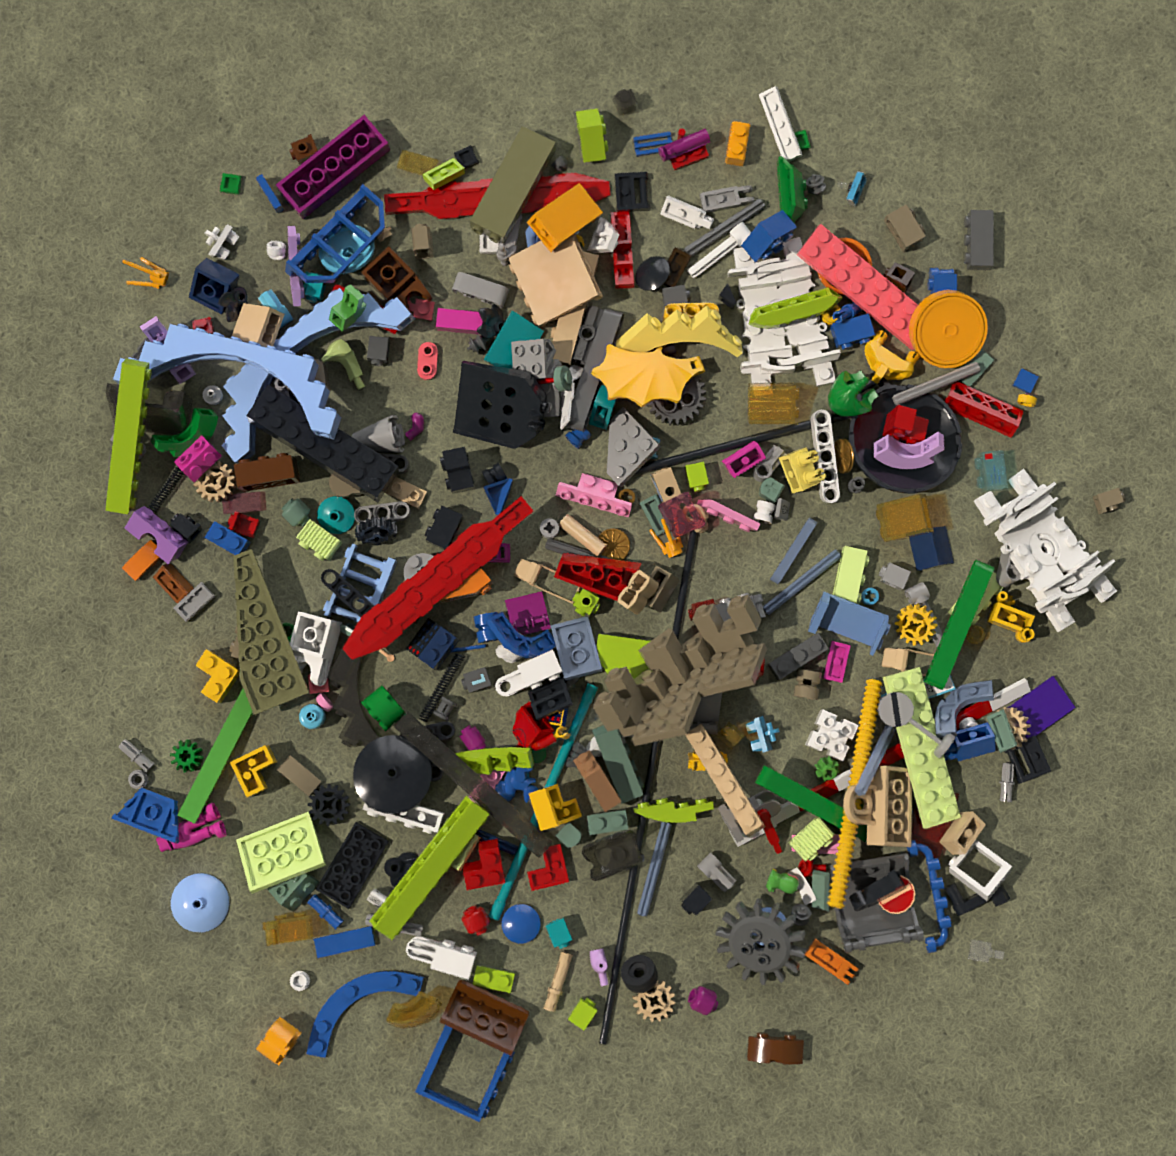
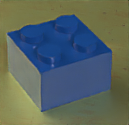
M781 210L761 221L741 246L755 263L761 259L766 260L773 252L777 254L784 248L783 243H786L793 237L792 233L797 226Z

